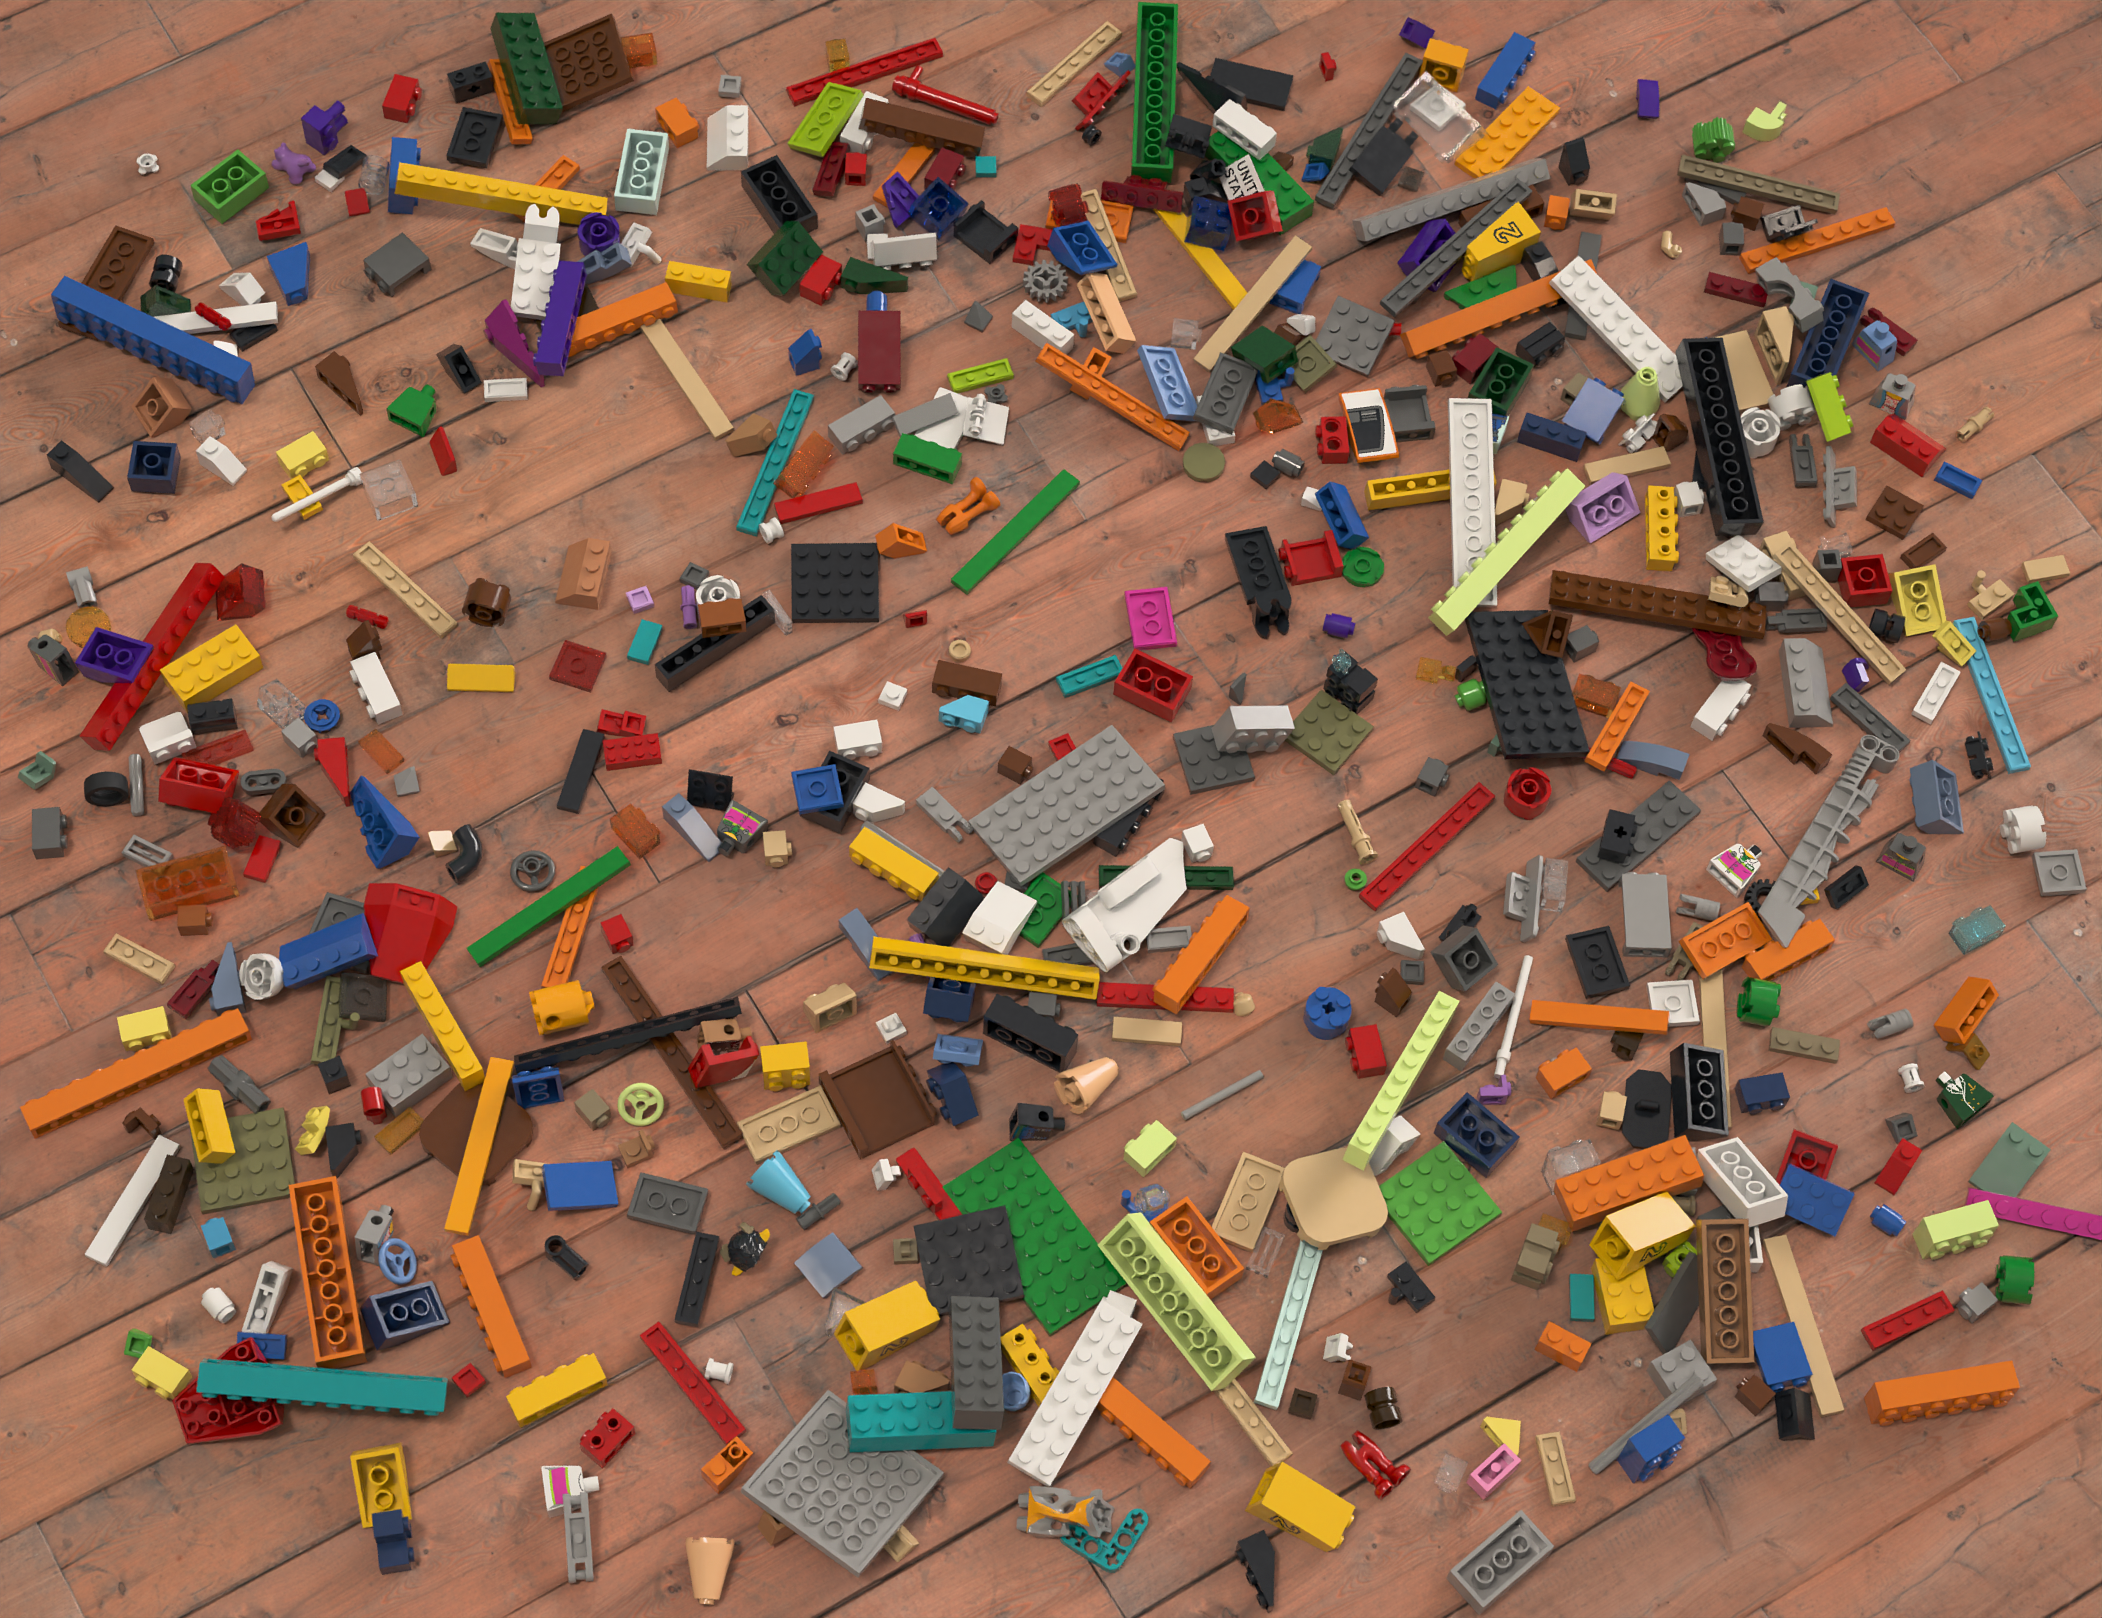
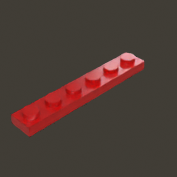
M1099 982L1097 1007L1167 1010L1153 1002L1154 985ZM1197 987L1180 1010L1233 1013L1234 988Z
M659 1321L640 1334V1339L725 1445L729 1444L736 1436L739 1438L746 1433L745 1427Z

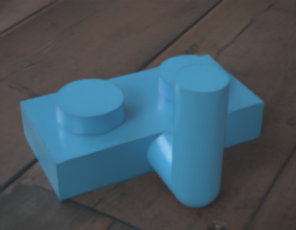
M1085 302L1052 313L1050 317L1069 331L1076 329L1080 337L1087 335L1088 324L1093 322Z

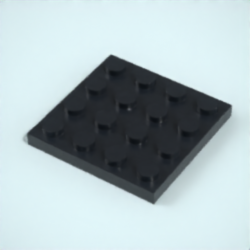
M877 543L791 544L792 623L879 622Z
M1005 1205L914 1226L927 1297L931 1305L937 1309L939 1316L949 1314L951 1296L999 1298V1303L1025 1297Z

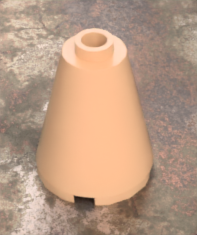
M1104 1057L1060 1072L1055 1076L1057 1078V1081L1054 1082L1056 1093L1064 1105L1068 1103L1072 1107L1070 1109L1071 1112L1082 1114L1117 1077L1118 1066L1114 1060Z
M693 1537L686 1538L685 1544L694 1599H699V1604L714 1605V1600H719L734 1549V1540L727 1541L724 1538L699 1537V1540H693Z

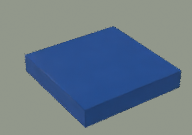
M835 764L791 772L799 815L844 807Z

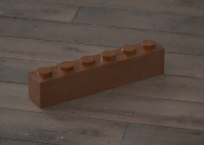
M870 98L865 99L858 128L868 133H877L909 143L914 142L929 148L941 149L943 147L966 157L974 158L979 156L985 131L983 126Z

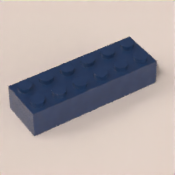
M1830 278L1821 300L1824 308L1822 312L1824 321L1809 329L1786 387L1803 385L1805 388L1808 386L1806 380L1831 372L1832 376L1837 375L1870 294L1869 292Z

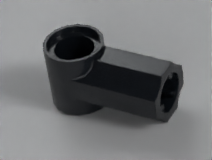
M1222 159L1203 160L1190 174V179L1194 180L1205 177L1214 180L1226 173V164Z
M553 1235L545 1241V1255L547 1259L556 1263L572 1279L576 1280L585 1272L589 1264L571 1249L561 1236ZM553 1245H559L562 1248L557 1253H553L549 1249Z

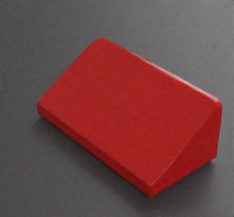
M442 426L438 427L430 439V446L442 476L457 472V465L444 428Z

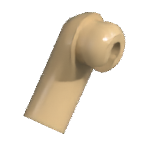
M1664 231L1662 233L1661 249L1670 258H1677L1681 254L1682 249L1677 244H1672V232Z

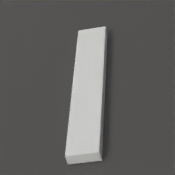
M276 302L214 309L222 314V317L225 316L230 319L232 325L229 329L278 323ZM196 312L154 317L188 334L222 330L219 326H215L204 319V317L196 314Z
M158 1135L86 1251L85 1256L106 1267L108 1266L153 1193L166 1155L176 1156L179 1151L180 1145Z

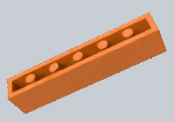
M667 282L577 317L568 357H572L583 350L592 349L603 342L612 341L626 333H632L642 325L650 326L657 319L670 318L678 313L677 302Z
M1228 895L1222 901L1219 900L1213 908L1212 915L1210 917L1206 916L1203 920L1199 932L1192 934L1187 948L1183 947L1180 950L1177 961L1167 967L1164 978L1162 980L1159 979L1153 987V1002L1177 1015L1247 922L1250 907Z
M479 1235L452 1245L454 1254L450 1255L455 1268L460 1267L462 1274L459 1275V1279L463 1289L467 1287L471 1295L467 1296L471 1309L476 1308L479 1316L475 1318L480 1331L485 1329L488 1336L484 1338L488 1351L493 1350L496 1358L492 1360L497 1373L502 1371L504 1378L532 1368Z
M1112 1377L1096 1405V1408L1102 1412L1101 1416L1108 1423L1111 1424L1113 1422L1120 1428V1433L1125 1438H1132L1144 1454L1153 1456L1156 1459V1464L1165 1471L1168 1469L1174 1475L1173 1477L1181 1486L1186 1485L1191 1489L1209 1469L1211 1461Z

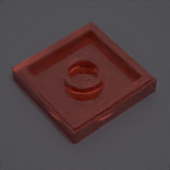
M565 640L551 670L549 680L591 693L607 657L606 652Z

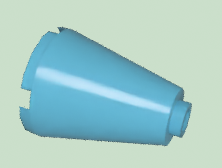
M776 1150L773 1153L776 1158L767 1159L752 1175L751 1179L754 1182L748 1181L746 1185L790 1212L796 1214L799 1211L802 1214L811 1204L808 1201L811 1196L783 1155Z

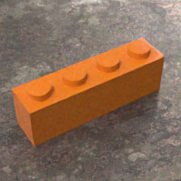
M1821 919L1814 922L1810 920L1797 930L1787 948H1783L1778 941L1772 940L1762 950L1758 952L1753 950L1745 956L1742 969L1748 977L1772 981L1830 950L1835 939Z

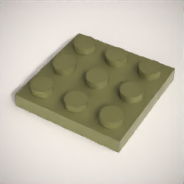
M1320 690L1293 721L1295 729L1284 741L1329 773L1335 775L1373 731L1374 726L1353 711H1349L1346 706L1329 694Z

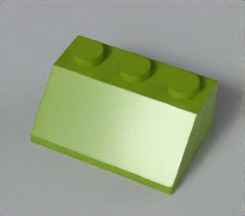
M1831 372L1806 380L1827 442L1851 433L1850 428L1854 427L1850 415L1846 416L1843 410L1847 405L1844 396L1838 395L1836 388L1840 387L1837 376H1832Z

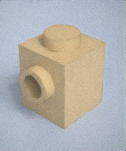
M785 830L763 832L765 865L781 867L788 864V856H792L791 842L786 843Z
M1604 1091L1600 1100L1596 1125L1619 1130L1623 1122L1627 1097L1615 1091Z

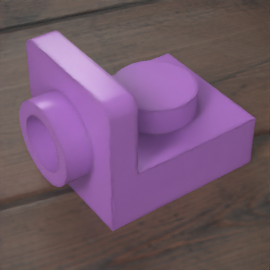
M1506 1075L1500 1076L1498 1087L1486 1085L1479 1088L1477 1101L1482 1105L1505 1104L1507 1097L1511 1096V1084L1507 1082Z

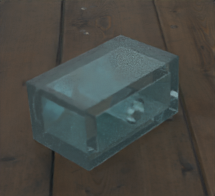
M1989 905L1984 909L1982 907L1975 909L1966 918L1962 916L1952 923L1953 926L1948 934L1963 955L1999 937L2006 926L1992 906Z

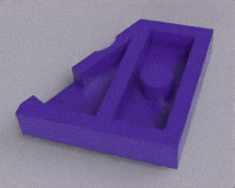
M896 172L881 186L895 228L901 225L925 203L899 172Z

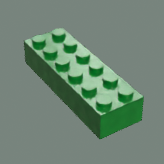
M1220 131L1209 137L1210 142L1206 149L1205 157L1209 161L1222 159L1226 164L1225 168L1249 154L1264 191H1274L1283 230L1278 232L1279 235L1284 234L1312 216L1314 200L1269 153L1258 160Z

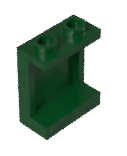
M1263 325L1231 347L1233 357L1245 361L1259 370L1262 381L1267 384L1298 362L1295 345Z

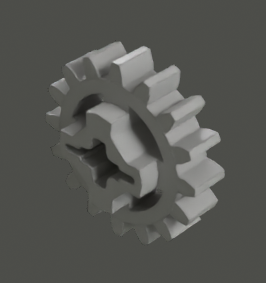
M1045 260L1042 261V264L1035 261L1034 267L1029 265L1028 271H1024L1023 286H1025V293L1030 292L1031 299L1036 296L1037 302L1045 299V302L1048 303L1049 298L1056 301L1057 295L1062 297L1063 291L1067 290L1068 276H1066V270H1061L1060 264L1054 266L1052 260L1049 264H1046Z

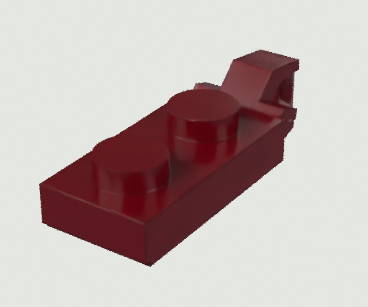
M211 960L205 969L202 967L199 970L195 969L167 1002L168 1008L184 1019H187L212 989L220 964Z

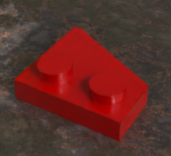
M294 200L288 202L289 206L281 211L276 209L269 215L256 220L259 241L301 234Z

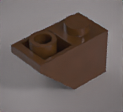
M369 620L364 621L346 639L352 660L373 652L376 653L379 660L381 659L379 653L382 650L379 641L380 637L376 627H371Z
M1392 967L1388 973L1384 972L1378 979L1377 983L1379 985L1375 989L1377 994L1374 1002L1397 1017L1409 1003L1412 991L1398 971Z

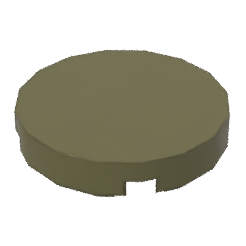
M1197 443L1189 447L1184 453V472L1194 481L1212 482L1218 479L1224 471V454L1213 444Z

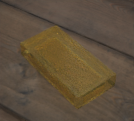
M409 1107L376 1134L374 1138L391 1155L420 1131V1125L424 1120Z

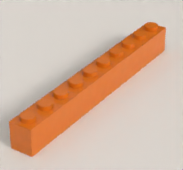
M1592 259L1585 261L1597 274ZM1559 272L1400 334L1408 357L1416 356V359L1428 355L1427 351L1434 348L1436 352L1446 348V343L1450 341L1457 344L1466 340L1465 335L1472 334V337L1479 333H1484L1483 328L1490 326L1491 330L1502 326L1501 321L1508 319L1509 322L1520 319V314L1526 311L1528 315L1540 311L1539 306L1545 304L1546 308L1558 304L1557 299L1562 298V296L1549 282Z
M239 1009L227 1010L221 1016L213 1020H205L191 1030H183L169 1040H161L155 1046L149 1049H141L127 1059H119L105 1069H97L83 1079H75L61 1089H53L39 1099H31L21 1106L20 1109L34 1139L249 1042L252 1040V1037Z

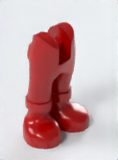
M1357 1430L1352 1434V1438L1360 1449L1357 1450L1348 1441L1343 1442L1340 1447L1350 1463L1370 1484H1374V1494L1381 1500L1392 1492L1394 1486L1397 1487L1402 1483L1411 1469L1406 1464L1398 1467L1393 1466V1462L1385 1456L1375 1442ZM1368 1460H1371L1379 1468V1470L1388 1477V1479H1384L1381 1476V1473L1378 1470H1376Z

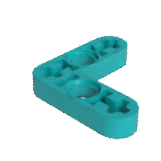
M1142 1509L1131 1510L1109 1544L1089 1535L1088 1531L1079 1525L1069 1524V1531L1074 1530L1076 1538L1080 1540L1081 1536L1085 1537L1080 1547L1076 1546L1078 1540L1071 1537L1068 1540L1066 1536H1062L1059 1539L1064 1546L1108 1573H1115L1122 1567L1148 1525V1515ZM1141 1516L1143 1524L1138 1523L1133 1533L1129 1530L1133 1524L1132 1517L1137 1518ZM1121 1535L1129 1536L1131 1544L1127 1547L1121 1546L1118 1543V1537ZM1088 1542H1094L1098 1546V1550L1094 1554H1089L1085 1551L1084 1545ZM1116 1549L1119 1551L1116 1557V1563L1118 1564L1113 1563L1109 1566L1107 1565L1108 1560L1106 1557L1111 1558Z

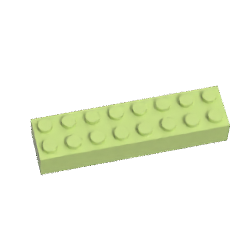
M1142 1213L1127 1214L1098 1244V1247L1211 1391L1227 1387L1256 1358Z

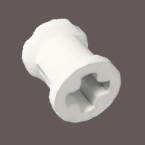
M844 352L841 355L840 361L831 367V372L839 380L845 381L848 378V373L852 368L857 367L858 362L854 356Z
M1907 1064L1897 1070L1899 1075H1902L1905 1084L1904 1091L1906 1093L1916 1092L1925 1086L1924 1082L1920 1081L1917 1064Z
M709 1358L705 1379L714 1378L729 1384L733 1363L727 1365L714 1362V1359Z

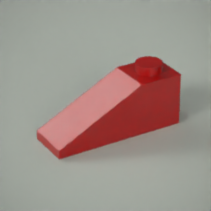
M345 737L317 739L318 748H314L315 762L319 761L321 770L345 806L349 807L351 803L348 753Z

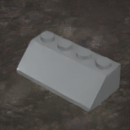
M1806 638L1784 639L1779 649V658L1789 728L1833 727L1822 648Z

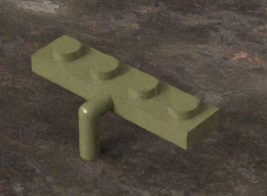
M326 976L310 1064L318 1065L336 1057L341 1028L355 1030L358 1027L360 1018L358 1013H352L350 1020L342 1019L349 979Z

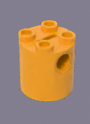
M579 980L529 992L539 1036L589 1024L588 1014L592 1009H595L591 991L586 992L582 990Z

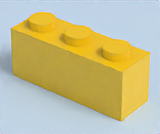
M669 261L665 282H667L672 293L728 302L732 287L731 271Z
M195 1089L183 1101L198 1161L222 1164L235 1154V1149L220 1090Z

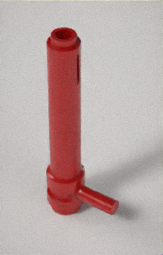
M919 65L915 67L910 77L897 75L893 82L892 91H895L900 96L906 95L908 99L914 101L917 99L990 126L991 124L995 125L998 120L999 113H996L994 109L921 84L918 78L923 68Z

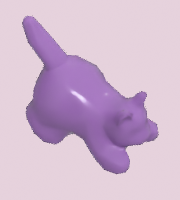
M282 143L280 147L274 150L276 160L272 161V167L276 170H285L292 184H300L304 173L314 172L316 169V165L312 163L310 157L292 152L285 143Z

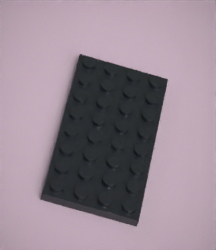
M1548 610L1471 612L1465 618L1504 760L1587 757L1590 752L1562 658L1541 653L1522 625V623L1548 612Z

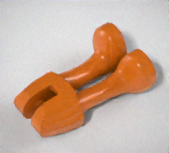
M974 477L971 479L970 493L958 503L947 505L936 518V521L941 526L946 525L945 530L950 535L967 529L968 522L977 515L988 510H996L1000 507L1001 504L998 497L992 491L987 492L980 478ZM981 500V502L978 503L976 506L963 513V511L967 509L969 506Z

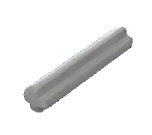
M131 754L128 757L131 813L133 816H142L144 814L142 758L139 754Z

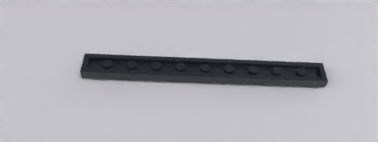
M737 996L514 1055V1066L517 1073L522 1071L532 1072L536 1068L552 1067L562 1061H575L581 1056L589 1054L598 1055L604 1050L611 1048L620 1049L630 1043H643L649 1038L657 1036L665 1037L679 1030L688 1031L694 1026L700 1025L703 1021L733 1019L742 1014L740 1001Z

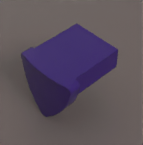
M1863 658L1852 659L1842 669L1847 684L1857 693L1869 682L1865 671L1869 668V665Z

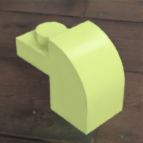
M1779 102L1771 114L1756 107L1746 120L1742 133L1758 141L1776 139L1781 133L1787 115L1784 113L1787 105Z

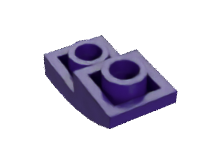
M1638 79L1636 100H1638L1637 117L1659 118L1658 81Z

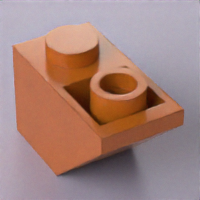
M736 1436L701 1468L702 1478L720 1494L737 1478L753 1456V1452Z

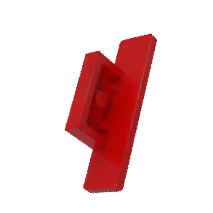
M1129 70L1123 73L1112 86L1097 72L1071 100L1085 114L1083 119L1075 126L1077 131L1082 127L1086 129L1094 121L1092 116L1094 114L1099 115L1105 108L1103 104L1106 101L1110 102L1117 95L1115 90L1118 87L1121 89L1129 81L1127 77L1131 74Z
M911 1148L896 1158V1163L906 1175L911 1188L917 1190L925 1207L930 1208L938 1220L962 1215L943 1189L941 1182L915 1148Z

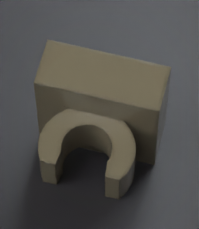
M916 1238L893 1239L894 1265L918 1264Z

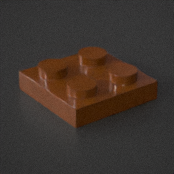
M1886 486L1867 515L1866 520L1904 540L1924 505Z

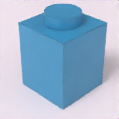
M223 1217L212 1218L204 1225H201L213 1259L236 1250Z

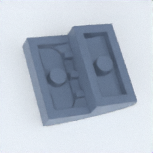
M833 1232L794 1262L818 1293L825 1299L842 1283L846 1284L863 1268Z

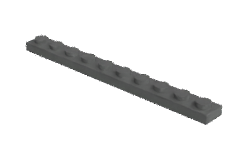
M1408 53L1404 54L1315 196V201L1332 209L1334 208L1354 176L1348 169L1382 126L1385 127L1420 71L1423 60Z
M1518 178L1382 298L1380 305L1392 316L1396 317L1466 253L1467 246L1515 203L1519 202L1522 204L1529 198L1532 190Z

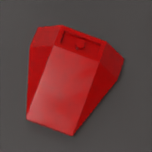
M369 883L363 905L364 915L378 954L377 957L369 960L370 975L404 984L400 971L420 961L427 970L453 928L458 906L439 894L398 883Z
M252 1337L229 1347L217 1358L220 1360L268 1363ZM198 1377L172 1400L187 1444L262 1435L283 1424L284 1405L283 1403H277V1398H268L266 1402L252 1401V1396H244L241 1400L227 1399V1394H219L217 1398L202 1397V1392H197Z

